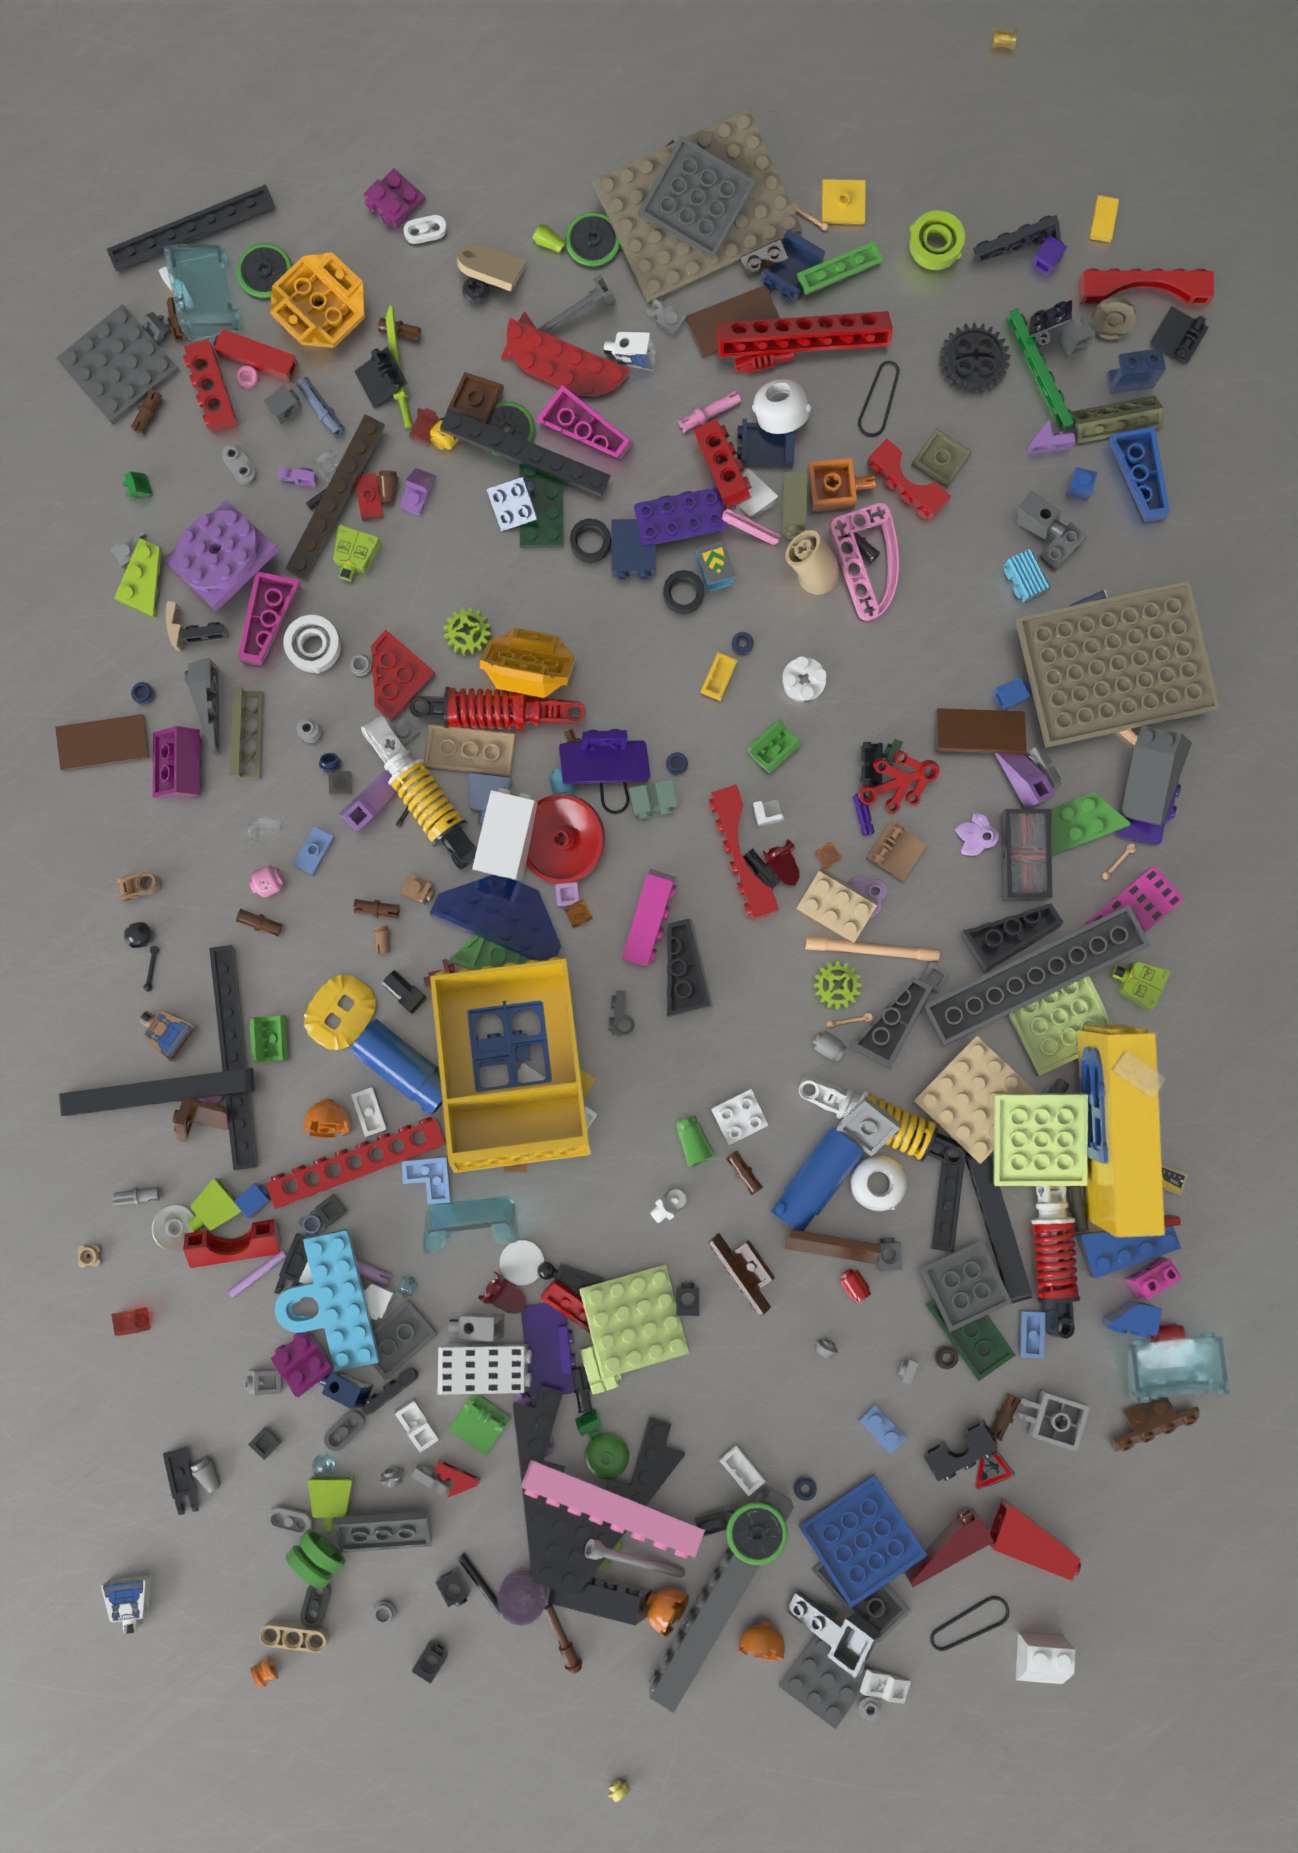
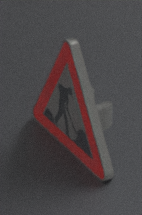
M996 1450L995 1455L988 1459L980 1458L975 1484L976 1489L980 1490L1015 1476L1014 1471L998 1450Z

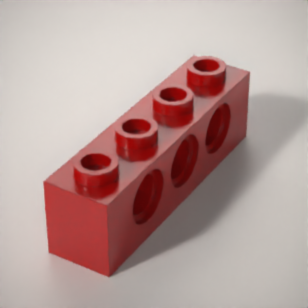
M209 338L184 346L186 355H183L187 368L191 367L192 375H189L193 387L198 389L199 394L196 395V399L200 408H204L205 414L202 417L206 427H210L215 434L239 426L214 347ZM207 364L204 370H198L201 365ZM208 384H214L212 389L205 390ZM214 404H220L218 409L211 410Z
M716 418L694 429L695 436L727 509L752 498L749 493V489L752 486L748 477H743L741 474L745 470L740 459L735 460L733 456L737 452L732 441L727 442L726 438L730 436L725 425L720 426Z

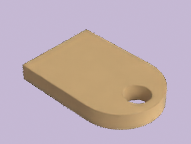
M481 244L466 245L459 250L457 256V266L461 272L508 291L513 289L525 270L527 260Z

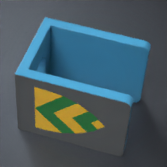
M724 540L696 548V559L708 592L734 583L733 577L735 573Z

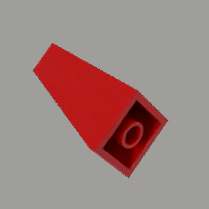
M1001 1498L989 1531L994 1541L990 1544L991 1548L994 1551L1073 1581L1074 1576H1078L1081 1569L1080 1558L1011 1502Z

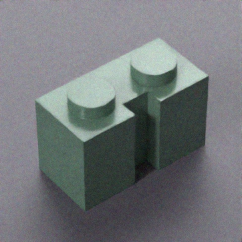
M672 779L652 785L629 788L634 817H639L640 820L651 818L652 814L659 812L661 815L674 813L673 809H677Z

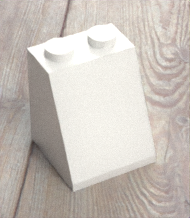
M1018 1632L1017 1681L1063 1684L1074 1674L1075 1649L1065 1636Z

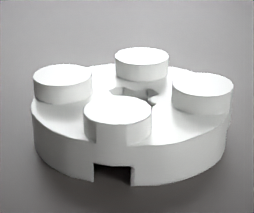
M798 657L791 661L783 672L784 690L793 700L799 702L814 700L821 695L825 688L826 672L816 660ZM806 674L809 676L808 680L810 683L802 685L799 683L801 680L799 676Z

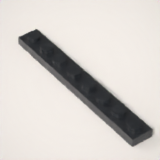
M265 184L107 248V252L115 270L119 271L272 209L275 205Z
M451 409L447 410L440 426L441 432L600 497H603L611 476Z

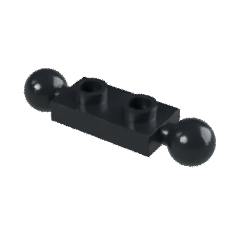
M543 1262L537 1268V1274L541 1279L549 1280L555 1278L577 1294H580L579 1288L603 1281L601 1276L561 1263L558 1270L550 1262Z

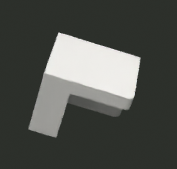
M778 800L753 803L752 808L757 827L784 820V814L781 813Z

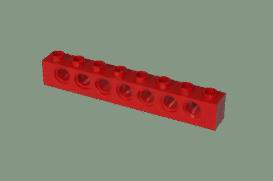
M889 311L719 322L716 326V343L719 357L891 346L893 326Z
M432 1117L419 1121V1126L411 1128V1125L399 1128L398 1134L390 1136V1133H386L376 1137L378 1141L369 1144L368 1141H364L355 1145L356 1149L348 1152L346 1148L335 1152V1157L327 1160L325 1156L314 1160V1165L308 1168L305 1167V1164L293 1168V1173L287 1176L284 1173L272 1176V1181L266 1183L274 1208L284 1207L447 1145L439 1120H432ZM418 1131H422L426 1137L422 1144H418L414 1140V1135ZM397 1139L404 1142V1149L401 1152H397L393 1148V1143ZM376 1147L381 1148L383 1151V1156L380 1160H376L372 1156V1151ZM355 1155L362 1159V1164L359 1168H355L351 1164V1159ZM334 1163L338 1164L341 1169L338 1176H333L330 1172V1167ZM313 1171L319 1175V1181L316 1184H312L309 1180V1175ZM291 1179L298 1183V1189L295 1192H291L288 1189V1183Z

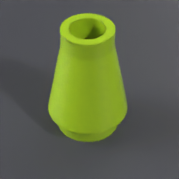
M541 223L532 237L536 244L555 250L558 253L561 252L566 242L547 224L544 226Z

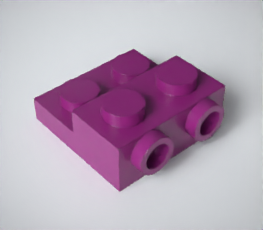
M395 168L381 181L377 179L363 194L365 198L364 203L372 212H378L381 220L388 226L391 224L395 229H398L426 200L425 195Z
M309 1331L294 1334L293 1341L288 1345L279 1346L274 1352L275 1355L271 1357L277 1371L285 1378L294 1396L298 1398L334 1370L316 1336Z

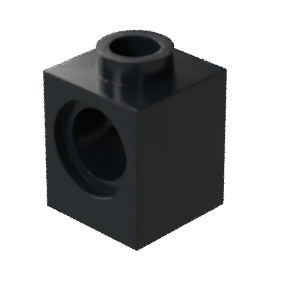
M682 1282L681 1286L676 1287L677 1316H699V1286H694V1282ZM685 1293L693 1294V1303L690 1305L682 1303V1295Z
M459 1567L437 1578L435 1583L448 1608L452 1605L458 1607L468 1601L467 1597H469L471 1591ZM456 1584L459 1586L460 1592L453 1594L449 1591L448 1586Z
M428 1642L411 1672L431 1684L448 1656V1653L445 1652L446 1649L436 1642L433 1644ZM433 1656L436 1658L437 1664L429 1665L425 1658Z

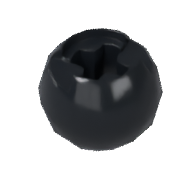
M468 277L464 281L462 294L468 302L479 304L488 296L489 286L486 282L472 277ZM474 287H478L476 293H473Z
M145 922L130 924L129 928H126L124 931V940L131 948L147 946V943H150L152 940V930Z

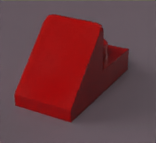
M441 1459L434 1469V1472L438 1473L437 1476L445 1481L454 1480L447 1498L478 1486L481 1479Z

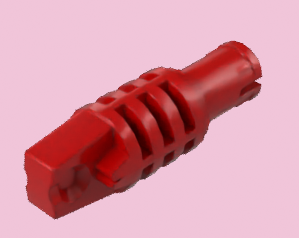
M794 352L740 357L734 359L736 373L746 371L752 373L774 368L776 364L794 361Z

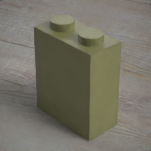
M785 472L782 485L781 536H786L787 539L793 540L798 534L804 532L806 527L807 472Z

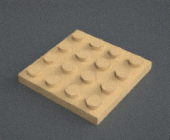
M976 1035L914 1101L981 1164L994 1151V1094L1039 1093Z

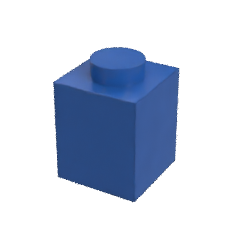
M1076 467L1070 476L1066 496L1087 501L1093 492L1097 472Z
M1021 677L997 687L993 692L1002 711L1027 701L1030 697V688L1026 681H1022Z
M254 1183L234 1203L249 1219L258 1214L272 1200L266 1185Z

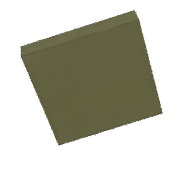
M936 428L912 462V466L948 489L970 457L972 451Z

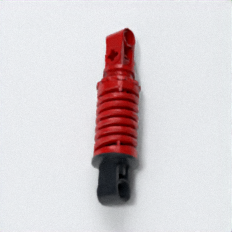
M446 686L444 696H418L409 705L413 716L418 718H443L444 726L447 729L449 727L461 728L462 726L465 728L470 726L478 728L479 725L481 728L488 726L494 729L497 726L498 729H503L506 726L507 729H512L515 725L518 730L524 731L526 724L534 723L535 726H540L541 721L548 723L579 722L583 719L586 711L584 704L576 700H542L541 697H529L527 694L511 692L509 696V691L503 690L502 696H500L499 689L494 690V696L491 689H486L485 695H483V689L481 688L477 689V695H475L473 688H470L468 695H466L465 688H461L460 692H457L456 688H450V686ZM416 701H423L425 703V712H418L416 710ZM552 706H554V715H552ZM571 706H578L581 709L579 717L570 715L569 708Z

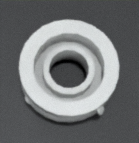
M779 378L767 382L759 389L755 395L752 410L755 412L758 424L763 430L782 434L794 431L802 426L810 415L811 406L809 405L806 390L799 382L789 378Z
M309 614L299 617L289 625L284 635L283 645L285 653L291 662L302 671L319 674L335 664L340 655V636L335 627L321 616ZM318 636L323 641L321 649L313 654L305 652L303 649L305 641L310 637Z
M885 1155L866 1156L851 1171L849 1187L853 1198L864 1208L872 1211L895 1210V1206L901 1202L906 1193L907 1178L903 1166L891 1157ZM875 1172H882L888 1178V1188L881 1194L873 1193L868 1187L869 1177Z

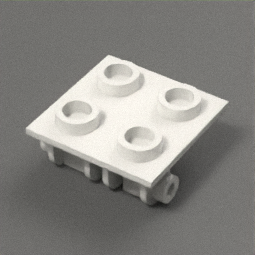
M751 1088L711 1108L728 1145L769 1126Z

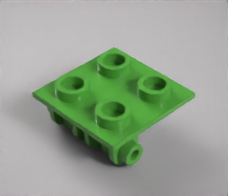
M471 1394L448 1431L486 1456L511 1417L478 1394Z

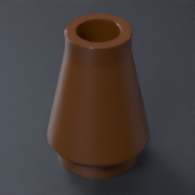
M379 471L377 480L381 503H394L399 479L396 471Z

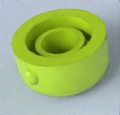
M940 210L930 211L920 216L914 225L910 226V252L913 259L921 267L928 270H942L948 268L957 259L962 257L961 251L965 242V231L962 223L953 214ZM927 238H941L946 245L942 248H933L929 245Z

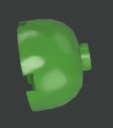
M602 1432L599 1434V1437L589 1440L585 1448L584 1460L586 1467L594 1476L600 1479H612L625 1471L629 1463L630 1452L621 1436L613 1432Z

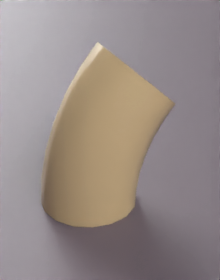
M806 530L798 534L790 542L786 550L785 559L787 563L798 574L799 582L807 592L823 595L832 591L837 585L840 574L835 554L818 532Z

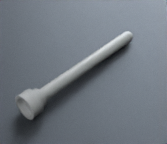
M590 1539L585 1547V1556L590 1559L597 1560L598 1558L605 1557L679 1578L685 1575V1571L682 1568L605 1548V1545L598 1540Z

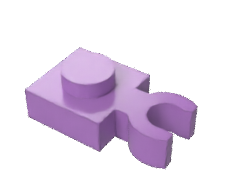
M279 467L278 476L280 480L317 487L318 477L312 469L301 467L300 469L293 468V470Z

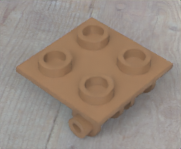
M890 821L866 858L904 882L928 845L905 831L901 824H895Z

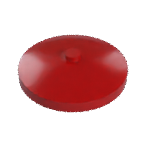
M557 794L539 800L526 865L535 875L552 883H571L586 877L600 862L605 848V830L598 813L589 803L572 795Z

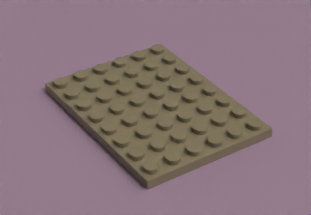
M749 108L685 137L756 181L713 260L638 215L641 206L677 142L592 181L647 304L654 299L661 298L741 260V256L775 240L780 239L783 241L788 229L796 234L802 232L803 229Z
M1190 580L1015 619L1045 748L1221 709Z

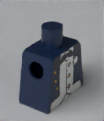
M342 1371L331 1372L317 1383L324 1387L323 1395L350 1409L364 1407L366 1405L364 1401L369 1398L374 1386Z

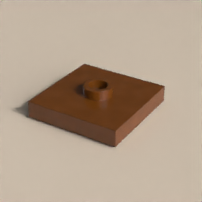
M464 372L448 409L488 425L504 390V386L501 383Z

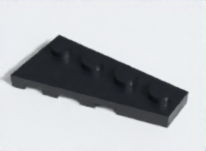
M1050 215L1045 216L1037 223L1022 225L1017 231L1012 233L1005 232L1000 234L997 239L978 243L973 248L976 262L980 263L1003 256L1006 250L1009 249L1012 252L1023 250L1029 243H1034L1035 246L1043 244L1044 239L1049 235L1060 239V225L1057 215L1052 217Z

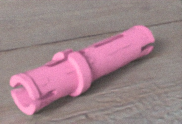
M734 390L728 395L701 409L697 408L694 410L695 412L679 419V426L685 433L699 424L704 425L712 417L740 404L741 398L737 391Z

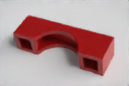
M886 438L869 456L867 461L869 470L875 475L879 474L890 489L898 491L901 494L902 500L907 504L911 503L922 518L932 521L948 504L951 495L936 482L928 485H917L907 480L900 468L903 452Z
M275 1219L252 1222L251 1228L246 1234L232 1239L217 1237L208 1230L185 1233L183 1251L189 1267L196 1268L280 1254L281 1237Z

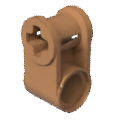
M149 872L115 879L121 897H119L120 902L132 901L143 896L155 894L162 886L161 879ZM148 878H152V886L147 889L145 882Z

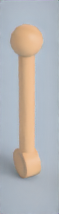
M792 203L795 213L797 212L820 226L822 231L828 230L829 225L826 222H820L800 210L796 203Z
M1129 844L1125 853L1108 871L1103 872L1102 878L1104 880L1110 879L1111 873L1130 853L1136 851L1134 844Z
M866 1013L864 1016L839 1021L829 1020L827 1027L832 1029L836 1025L864 1020L870 1022L873 1016L870 1013Z

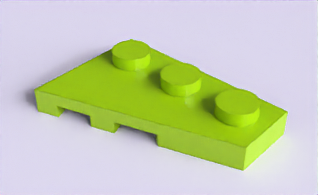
M139 539L114 599L152 617H156L155 602L158 597L157 582L158 575H160L161 547L144 539Z

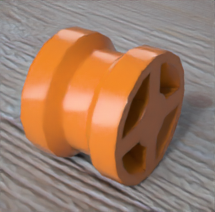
M269 1658L264 1659L259 1666L254 1665L250 1668L254 1682L261 1689L270 1680L275 1681L278 1679L277 1669Z

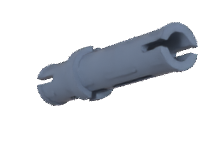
M308 377L301 378L296 386L318 413L319 420L325 423L333 436L340 435L345 427L335 416L333 408H329Z

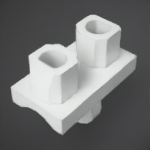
M681 1189L668 1190L655 1202L657 1206L650 1214L658 1223L666 1217L671 1220L686 1204L687 1195Z

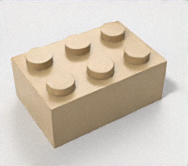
M820 868L796 909L854 943L877 907L878 901L825 869Z

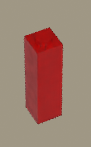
M222 329L220 335H217L214 339L213 346L219 357L243 366H252L257 371L291 383L298 365L295 355Z

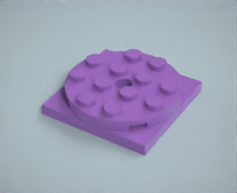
M225 500L213 512L202 515L181 534L177 547L164 561L217 611L279 549L247 517ZM221 548L218 553L214 554L217 549Z

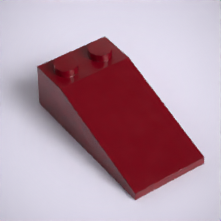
M969 1508L957 1513V1517L949 1523L925 1550L928 1556L906 1571L905 1575L912 1587L919 1585L994 1542L978 1513L974 1509L969 1510Z

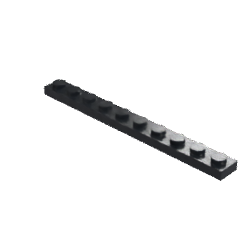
M233 945L212 947L209 950L222 1071L247 1069ZM249 1092L225 1095L229 1118L228 1126L233 1170L256 1168L257 1159Z

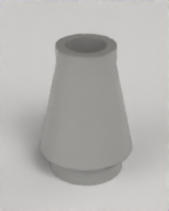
M207 1457L197 1460L190 1466L192 1469L191 1474L203 1485L208 1493L220 1487L212 1461L208 1460Z

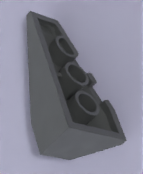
M204 658L188 664V671H185V682L188 684L210 750L214 754H220L219 667L210 658Z

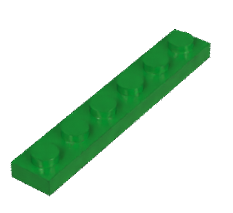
M1018 308L1009 312L1006 321L1060 432H1067L1074 424V416L1070 409L1067 410L1064 404V395L1057 389L1055 377L1051 371H1048L1045 365V357L1036 347L1035 336L1029 337L1025 316L1020 314Z

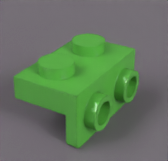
M778 719L759 738L752 741L748 751L752 758L770 774L801 745V741L785 728L783 722Z
M286 1015L251 1017L252 1061L274 1062L288 1060Z

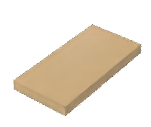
M428 724L424 755L425 768L511 778L516 733L463 727H449L447 729L444 725Z

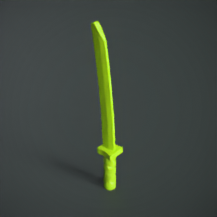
M389 306L386 315L388 344L401 370L394 307ZM403 387L393 396L399 402L404 427L409 429L413 427L406 401L410 396L408 392H405V387Z

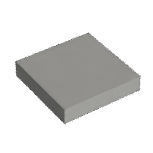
M865 1097L837 1125L836 1130L872 1157L900 1129L901 1123L869 1098Z

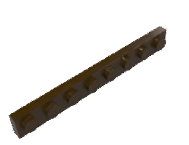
M366 414L362 418L285 568L287 571L304 580L307 579L385 428L384 423Z

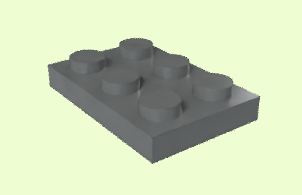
M409 1299L373 1330L380 1361L372 1365L386 1380L438 1334Z

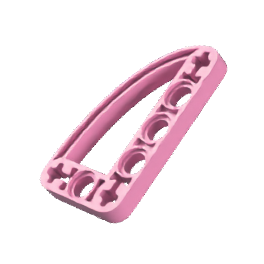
M877 503L838 516L829 523L828 527L857 614L864 621L877 618L888 608L894 597L898 582L899 552L896 531L890 510L883 503ZM877 509L879 512H883L881 519L879 516L870 519L869 515L877 512ZM855 515H861L864 518L863 526H857L854 523ZM837 522L839 525L843 524L844 526L841 532L835 529ZM881 524L887 549L888 571L883 596L880 602L877 603L853 533ZM847 534L848 537L843 538L840 541L838 540V538H840L841 536H845ZM843 542L851 545L852 551L850 554H845L841 550ZM850 563L858 565L859 573L857 575L849 572L848 567ZM857 584H863L866 587L865 595L857 594ZM869 597V600L866 601V604L865 601L863 603H860V600ZM866 605L868 608L873 609L870 615L868 613H864Z

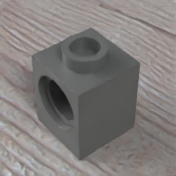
M285 385L263 400L268 410L280 424L301 409L298 403L300 398L293 389L288 390Z
M881 1238V1243H876L881 1245V1253L877 1258L878 1271L903 1270L901 1242L895 1241L894 1238ZM887 1248H892L895 1252L891 1260H885L883 1257V1252Z

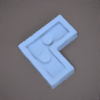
M447 1157L401 1161L403 1184L426 1182L428 1205L451 1202Z

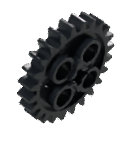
M974 322L972 328L969 329L968 325L964 324L963 331L957 327L955 334L950 332L948 339L944 340V347H941L940 350L942 356L939 359V362L944 364L941 365L940 370H947L944 378H952L950 385L955 382L958 383L957 390L964 386L965 393L970 388H973L974 394L977 393L978 388L985 393L987 386L993 389L995 383L1000 384L1001 377H1005L1007 373L1005 369H1008L1010 363L1006 361H1009L1011 355L1005 354L1008 352L1009 346H1002L1006 339L999 340L1000 332L993 334L992 326L985 330L984 323H982L980 328H977ZM965 345L968 351H962L959 346ZM981 345H987L990 350H983ZM966 366L969 371L963 372L959 367ZM981 366H988L991 371H984Z

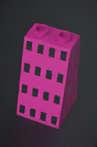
M1154 865L1143 871L1088 919L1085 924L1088 925L1130 905L1145 933L1185 899Z

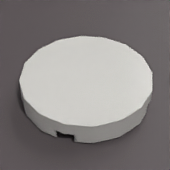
M514 1241L501 1254V1272L513 1284L528 1285L538 1279L537 1268L544 1262V1255L541 1249L531 1241Z

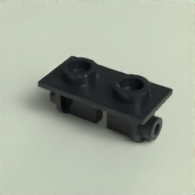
M863 742V746L860 749L861 761L864 762V765L861 766L860 782H862V786L869 785L874 787L882 784V773H878L874 769L873 764L875 760L883 759V743L872 744V742ZM883 763L878 765V769H882Z

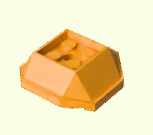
M333 252L324 253L323 255L303 256L272 285L270 313L302 345L335 348L365 319L364 284ZM318 301L324 302L321 306H315Z
M514 628L508 631V634L498 636L488 642L481 657L479 668L486 671L497 689L545 698L561 685L568 684L574 667L575 657L569 649L563 646L559 636Z

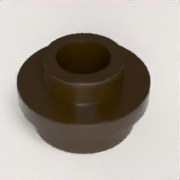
M943 1346L937 1350L935 1360L941 1368L951 1369L958 1362V1353L950 1346ZM945 1353L950 1354L949 1361H943Z

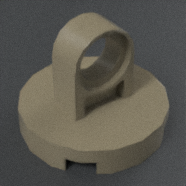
M1109 297L1095 307L1092 313L1093 329L1098 332L1100 337L1105 339L1122 338V335L1127 332L1130 333L1136 324V310L1133 304L1127 299L1120 297Z

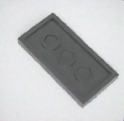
M427 1511L334 1517V1529L340 1553L432 1546Z

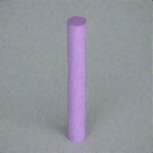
M282 1249L280 1254L274 1255L228 1290L229 1295L234 1298L283 1261L287 1256L286 1252Z

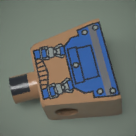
M146 1010L139 1019L140 1023L148 1027L143 1037L168 1061L175 1060L198 1027L163 1010H160L156 1016Z

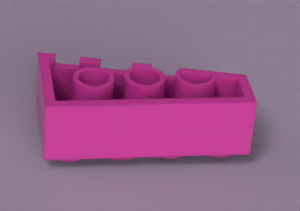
M263 572L255 574L238 655L240 662L258 666L263 665L301 588L300 580Z

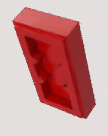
M376 473L359 476L356 482V490L362 521L384 517Z

